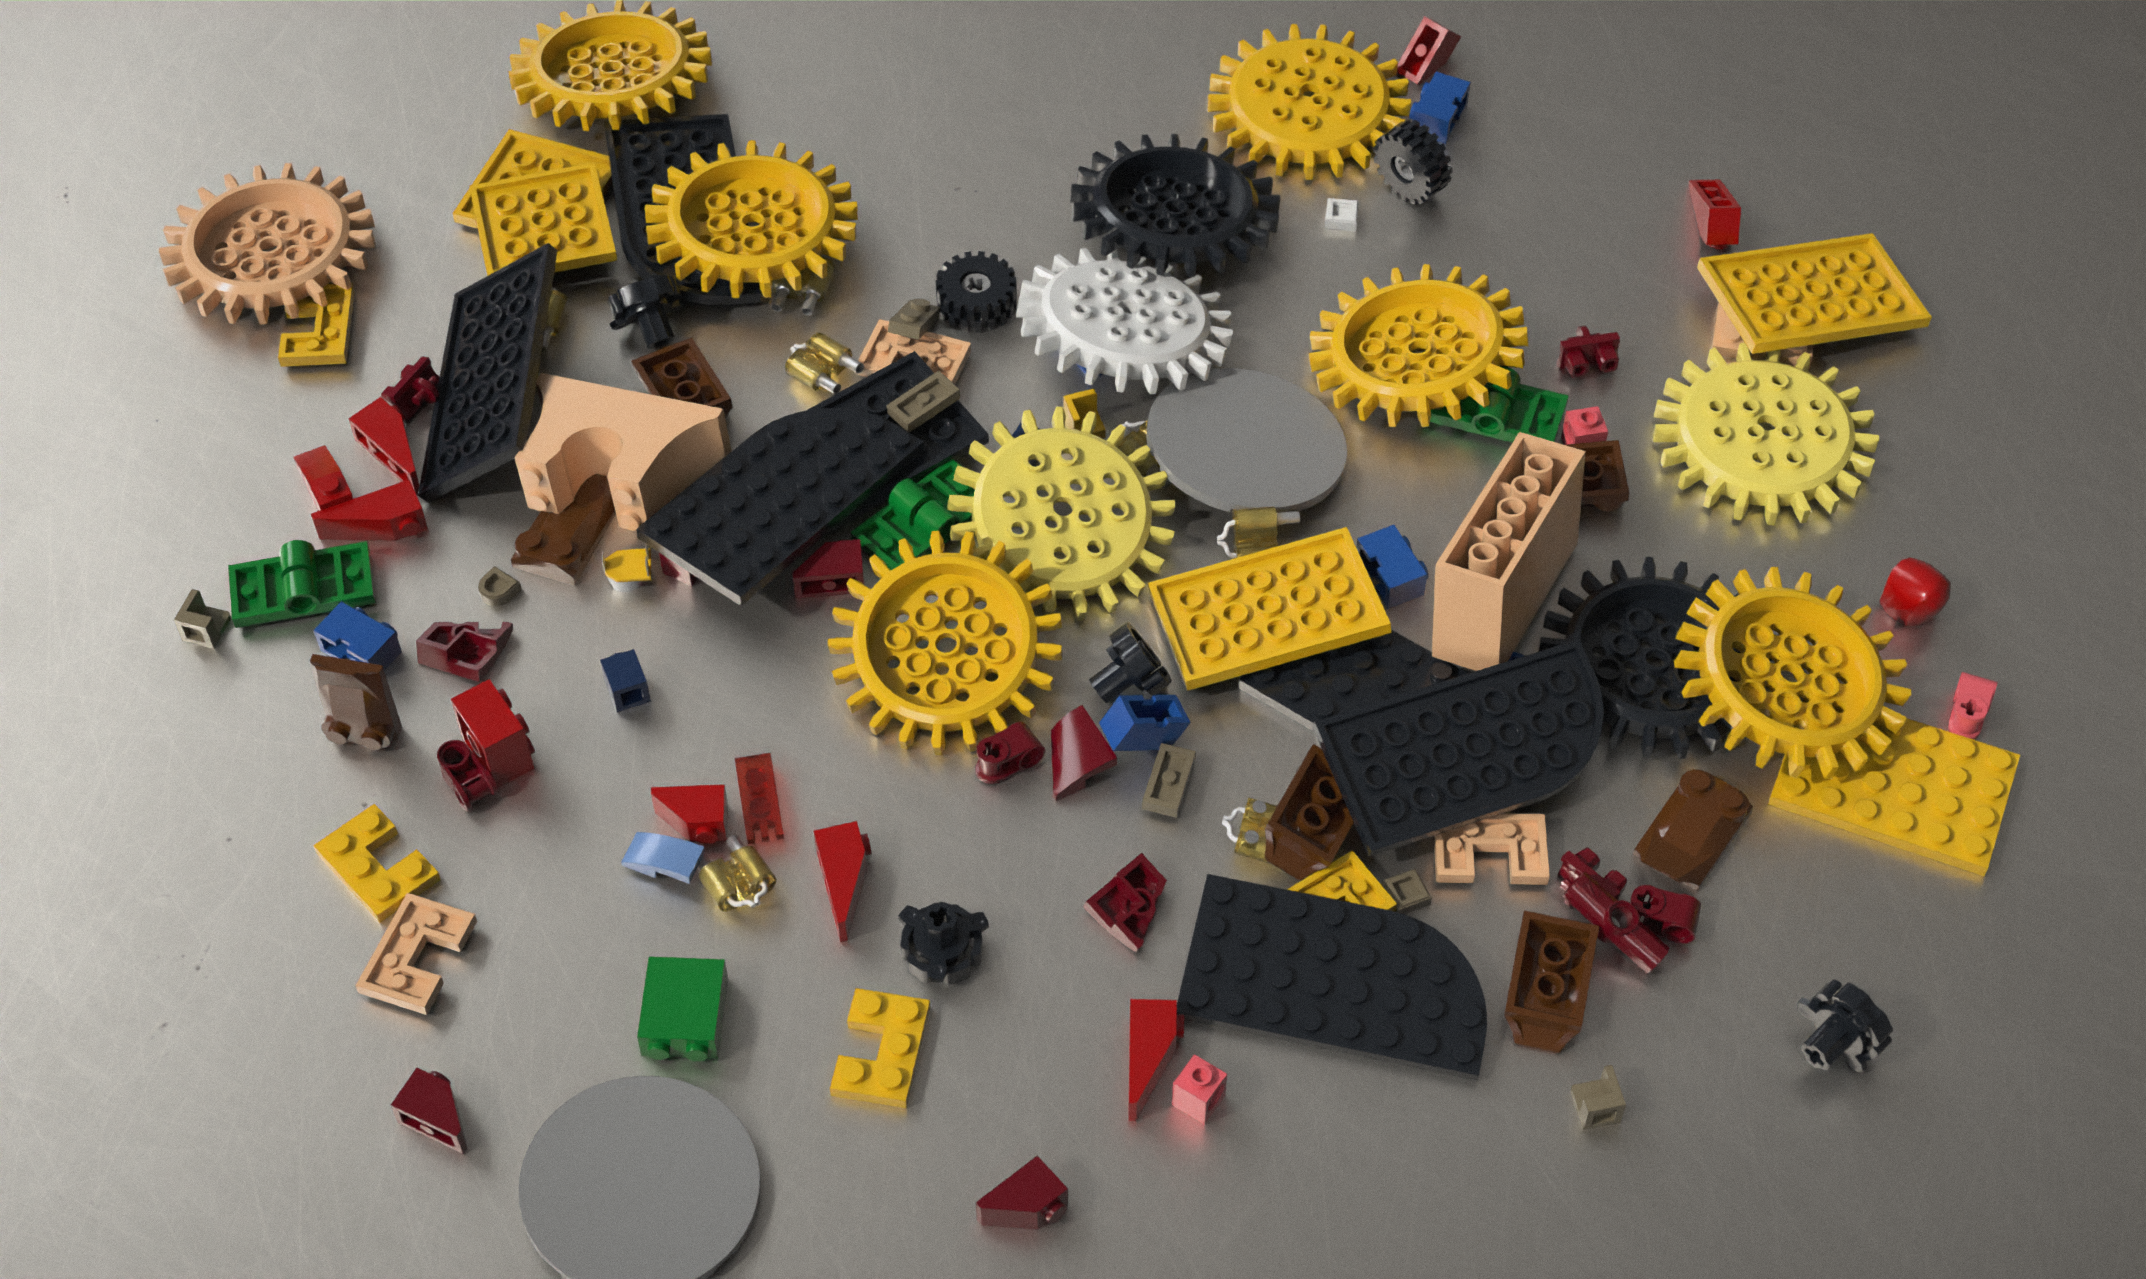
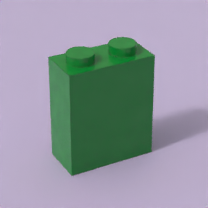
M648 958L637 1034L641 1056H648L655 1060H665L668 1057L687 1058L691 1061L718 1059L728 985L725 959Z

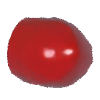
M1909 557L1901 560L1892 569L1879 604L1898 623L1910 627L1921 626L1931 621L1943 610L1950 599L1951 582L1933 565Z

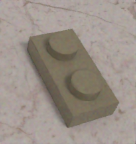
M925 299L909 300L889 320L888 332L919 340L939 319L940 307L930 305L931 303Z
M938 370L887 405V413L910 433L961 398L960 389Z
M1161 743L1142 800V810L1177 818L1196 760V751Z

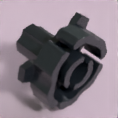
M668 274L652 276L618 289L616 294L610 295L608 297V304L615 319L609 323L611 329L619 330L638 322L648 349H655L674 341L673 338L675 336L666 313L679 311L685 306L683 300H678L681 292L675 276H669Z
M1129 622L1109 635L1113 646L1111 645L1106 651L1113 662L1089 679L1092 687L1106 704L1133 684L1144 694L1146 699H1151L1153 695H1156L1172 682L1164 666L1160 667L1161 661L1153 649Z
M940 901L920 910L907 905L898 915V919L905 926L902 930L900 942L901 957L907 960L908 972L922 982H943L950 985L968 979L971 975L970 960L967 958L958 965L955 964L966 952L969 940L973 946L970 953L971 966L976 967L981 964L983 951L981 933L989 928L988 920L983 912L971 914L957 904L951 905ZM913 941L918 956L928 960L929 964L920 962L912 953L910 954V945Z
M1833 979L1825 984L1811 1001L1804 997L1798 1001L1797 1011L1805 1018L1813 1021L1817 1029L1800 1047L1805 1060L1814 1068H1821L1827 1071L1844 1054L1845 1062L1850 1069L1863 1073L1867 1069L1866 1060L1870 1061L1878 1057L1892 1042L1889 1035L1893 1032V1027L1887 1015L1874 1004L1866 992L1850 982L1843 986L1838 980Z

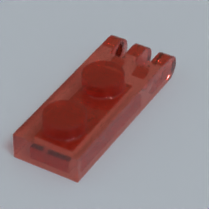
M771 752L735 758L747 844H755L754 831L759 830L761 831L762 842L770 841L768 829L774 828L777 840L784 839Z

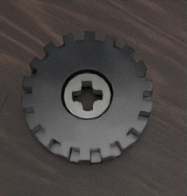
M1410 119L1400 122L1376 140L1375 143L1377 145L1373 147V152L1377 155L1373 159L1374 163L1380 166L1377 168L1378 174H1383L1385 180H1383L1386 186L1390 185L1393 188L1391 192L1395 195L1401 194L1403 201L1407 202L1410 200L1411 204L1416 205L1418 202L1419 204L1424 203L1445 188L1452 179L1449 175L1453 171L1452 167L1448 165L1451 162L1450 156L1445 155L1443 152L1446 150V147L1443 143L1439 144L1437 142L1439 137L1435 132L1430 134L1428 126L1424 124L1420 127L1419 121L1414 120L1411 122Z
M971 251L964 252V258L960 259L958 255L953 256L952 264L946 261L942 265V270L937 272V280H935L937 306L940 307L941 318L944 321L949 319V325L953 328H956L959 324L961 325V331L968 332L970 327L975 328V333H982V327H987L988 331L994 330L995 323L1002 326L1006 323V317L1011 318L1014 315V309L1017 307L1016 276L1013 267L1008 268V262L1004 258L998 262V255L991 253L990 257H985L984 251H978V256H972Z

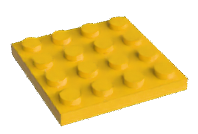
M509 129L472 185L595 162L604 199L612 186V179L607 155ZM469 188L452 214L455 223L478 229Z
M595 162L469 185L487 276L547 243L558 250L555 272L617 261Z

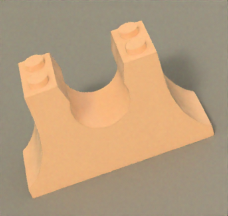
M540 373L537 377L536 388L542 408L541 416L535 429L525 442L523 450L519 451L514 458L528 508L559 514L574 501L578 489L590 476L600 474L607 476L619 528L637 531L636 529L732 452L722 408Z

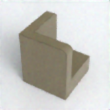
M191 589L174 618V622L182 641L214 649L231 620V615L228 611L205 606L200 591Z
M1613 1065L1604 1066L1600 1080L1571 1086L1570 1093L1583 1130L1621 1123L1626 1103Z

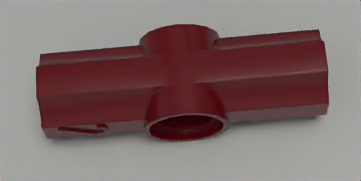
M1586 871L1580 874L1562 895L1593 925L1599 926L1597 938L1607 944H1615L1646 974L1651 972L1668 954L1670 948L1639 920L1637 909L1628 901L1616 900ZM1612 917L1619 922L1620 928L1614 924Z

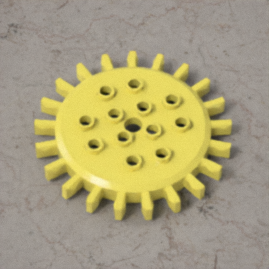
M1740 343L1736 356L1737 362L1727 364L1718 350L1712 348L1709 350L1706 362L1711 369L1709 372L1705 373L1690 360L1684 362L1681 376L1692 384L1690 387L1670 377L1667 379L1663 395L1681 404L1658 399L1653 417L1676 422V424H1656L1653 442H1677L1678 444L1676 447L1663 450L1660 463L1663 467L1685 462L1689 467L1681 473L1678 487L1684 490L1701 480L1709 486L1703 506L1710 508L1723 494L1736 500L1733 508L1734 519L1739 521L1746 514L1749 504L1765 506L1764 516L1767 525L1772 526L1775 525L1780 507L1792 506L1801 524L1807 523L1811 512L1808 501L1815 498L1830 514L1835 513L1840 498L1831 490L1834 486L1855 498L1859 493L1862 481L1847 473L1846 470L1870 477L1875 459L1854 453L1853 451L1875 453L1879 442V435L1855 432L1856 429L1871 428L1875 415L1873 410L1849 412L1847 407L1857 404L1861 390L1856 386L1837 394L1831 387L1836 381L1839 370L1833 366L1819 378L1807 372L1811 354L1804 352L1797 359L1794 367L1779 362L1780 350L1768 351L1766 360H1752L1751 352L1747 345ZM1763 422L1770 423L1775 429L1764 430L1758 424Z
M1056 406L1051 421L1053 428L1039 430L1031 410H1025L1021 420L1025 434L1014 438L1001 421L994 424L992 434L1001 445V448L995 453L976 440L972 442L969 454L984 465L981 473L957 465L953 480L974 488L975 492L974 496L949 495L947 510L970 512L972 514V522L958 523L951 526V541L962 540L966 531L973 532L979 545L975 549L973 556L984 560L988 558L991 549L998 541L1005 543L1007 553L999 568L1008 574L1025 559L1031 561L1033 572L1020 586L1027 593L1038 586L1049 584L1052 598L1043 603L1042 615L1055 612L1057 607L1056 599H1072L1074 615L1077 621H1083L1088 608L1085 597L1095 594L1100 596L1104 607L1109 613L1116 611L1119 601L1111 587L1119 581L1137 597L1143 593L1145 583L1132 571L1136 563L1158 574L1162 569L1165 560L1144 547L1147 541L1170 546L1175 531L1151 525L1152 517L1173 515L1175 500L1151 501L1149 491L1163 487L1168 476L1165 471L1142 477L1137 467L1145 463L1151 449L1144 445L1136 449L1131 455L1126 456L1117 448L1122 443L1126 427L1121 424L1111 432L1107 440H1104L1092 434L1096 426L1095 412H1088L1083 419L1082 430L1080 431L1065 428L1066 415L1064 408ZM1067 453L1070 454L1073 457V459L1065 460L1062 458L1061 455ZM1034 459L1040 465L1036 467L1031 466L1028 461ZM1111 478L1115 484L1108 485L1103 479ZM1078 484L1082 490L1074 491L1070 485ZM1045 490L1049 495L1041 497L1037 494V491ZM1011 496L1015 499V502L1007 503L1003 498ZM1058 502H1065L1071 506L1072 513L1066 516L1059 515L1055 512L1053 506ZM1118 508L1121 509L1124 514L1121 516H1117L1112 512V510ZM1084 514L1089 516L1091 520L1083 522L1079 516ZM1054 521L1057 527L1049 528L1045 522ZM1020 527L1024 533L1015 534L1012 528ZM1094 545L1098 547L1099 552L1092 553L1087 547ZM1062 552L1066 558L1058 559L1054 556V553Z

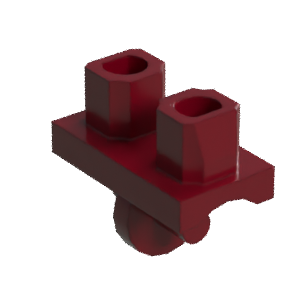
M1587 326L1577 327L1575 337H1569L1567 340L1560 341V356L1556 362L1559 370L1567 369L1572 378L1584 376L1588 373L1589 366L1593 364H1598L1600 370L1604 373L1616 371L1619 362L1618 348L1620 343L1618 332L1590 334Z
M422 356L414 365L407 364L401 371V380L395 387L387 386L381 393V397L389 405H396L402 411L407 422L425 402L431 404L439 398L437 390L439 376L433 370L429 357Z
M1588 847L1575 855L1571 851H1567L1561 857L1563 864L1557 877L1562 880L1560 887L1564 891L1580 874L1586 871L1616 900L1624 892L1627 878L1617 870H1611L1604 878L1600 876L1595 870L1599 868L1601 860ZM1564 900V904L1568 908H1574L1567 900Z

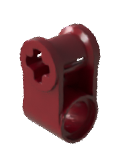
M1013 723L1006 729L979 742L977 745V757L979 760L975 766V774L980 781L986 784L1000 783L1004 779L1038 764L1044 757L1046 749L1026 723Z
M449 740L439 747L437 759L443 779L465 811L472 809V804L489 794L494 796L499 793L492 775L485 766L481 765L466 743L460 740ZM456 761H461V762L458 763V764L451 765L452 763H454V762H456Z
M1642 885L1634 889L1630 897V903L1637 909L1639 920L1641 916L1645 917L1642 923L1656 936L1674 943L1688 944L1695 940L1701 911V903L1698 899L1687 894H1677L1651 885ZM1646 895H1649L1648 901L1645 902L1644 899Z

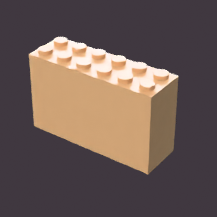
M1522 432L1518 433L1435 564L1432 657L1475 671L1507 662L1578 544L1586 451Z

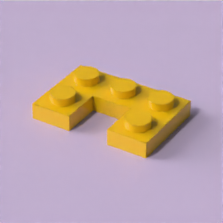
M351 283L352 287L349 290L335 284L324 286L328 305L324 307L316 303L311 296L297 301L299 306L298 318L316 317L314 332L281 334L278 353L281 367L347 363L355 296L353 283ZM284 309L287 318H291L290 315L286 312V309Z
M373 804L313 846L316 854L376 920L381 923L397 912L407 893L419 896L439 882L441 878L439 872L417 849L388 870L374 858L371 852L392 839L398 832L396 826Z
M1353 851L1335 860L1329 867L1313 873L1287 889L1394 912L1397 909L1395 900Z
M855 988L847 1019L848 1029L883 1035L876 1061L838 1055L830 1085V1095L907 1108L931 1008L930 1000Z

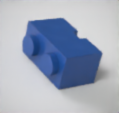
M1436 71L1430 83H1424L1420 94V101L1413 103L1409 119L1419 121L1420 127L1424 124L1428 126L1429 133L1433 134L1435 132L1439 137L1437 141L1446 144L1455 129V123H1451L1452 120H1459L1468 105L1471 82Z
M1395 525L1357 538L1356 548L1369 577H1374L1378 582L1375 585V590L1387 609L1424 596L1426 580L1429 578L1427 567L1422 560L1418 561L1412 552L1408 538L1405 535L1401 536Z
M340 602L313 630L321 652L330 657L347 658L353 661L382 665L384 671L402 653L397 638L398 633L390 624L386 622L379 623L370 618L361 608H352L343 602Z
M1119 695L1099 722L1113 751L1159 750L1161 743L1173 746L1191 723L1177 695H1153L1151 699H1144L1143 695Z

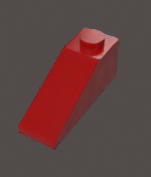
M1720 179L1689 180V190L1700 237L1705 244L1714 249H1725L1728 245L1738 244L1741 206Z
M379 397L348 418L354 439L401 482L409 479L417 495L420 483L403 423L406 420L405 416L396 405L391 406L383 398Z
M326 445L293 456L318 511L353 499L350 488Z
M409 479L311 513L319 540L397 541L428 529L422 506Z
M857 821L813 831L816 852L840 943L848 941L867 873L866 856L872 855L868 834H860Z
M1130 999L1128 1121H1137L1176 1053V1038H1184V1015H1177V1000Z

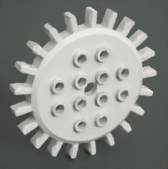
M1081 248L1077 265H1073L1061 254L1054 255L1052 271L1036 265L1032 282L1028 280H1023L1016 311V317L1023 318L1022 337L1038 336L1034 352L1036 355L1041 356L1053 351H1059L1057 365L1059 372H1064L1076 363L1086 368V384L1092 385L1101 373L1116 377V390L1124 393L1129 379H1143L1149 394H1156L1159 378L1167 377L1178 390L1185 389L1188 377L1187 371L1203 381L1207 380L1211 364L1220 367L1223 365L1226 350L1230 348L1233 330L1228 329L1231 312L1218 310L1221 297L1218 292L1197 295L1199 294L1202 277L1196 275L1181 282L1174 277L1177 267L1175 262L1168 263V268L1164 275H1157L1156 269L1148 266V258L1143 256L1133 268L1126 267L1127 261H1120L1118 250L1110 253L1107 256V260L1095 261L1087 248Z

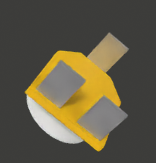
M646 543L643 549L617 550L606 559L602 551L604 573L610 584L613 585V589L620 592H629L640 587L643 581L651 580V548H648Z

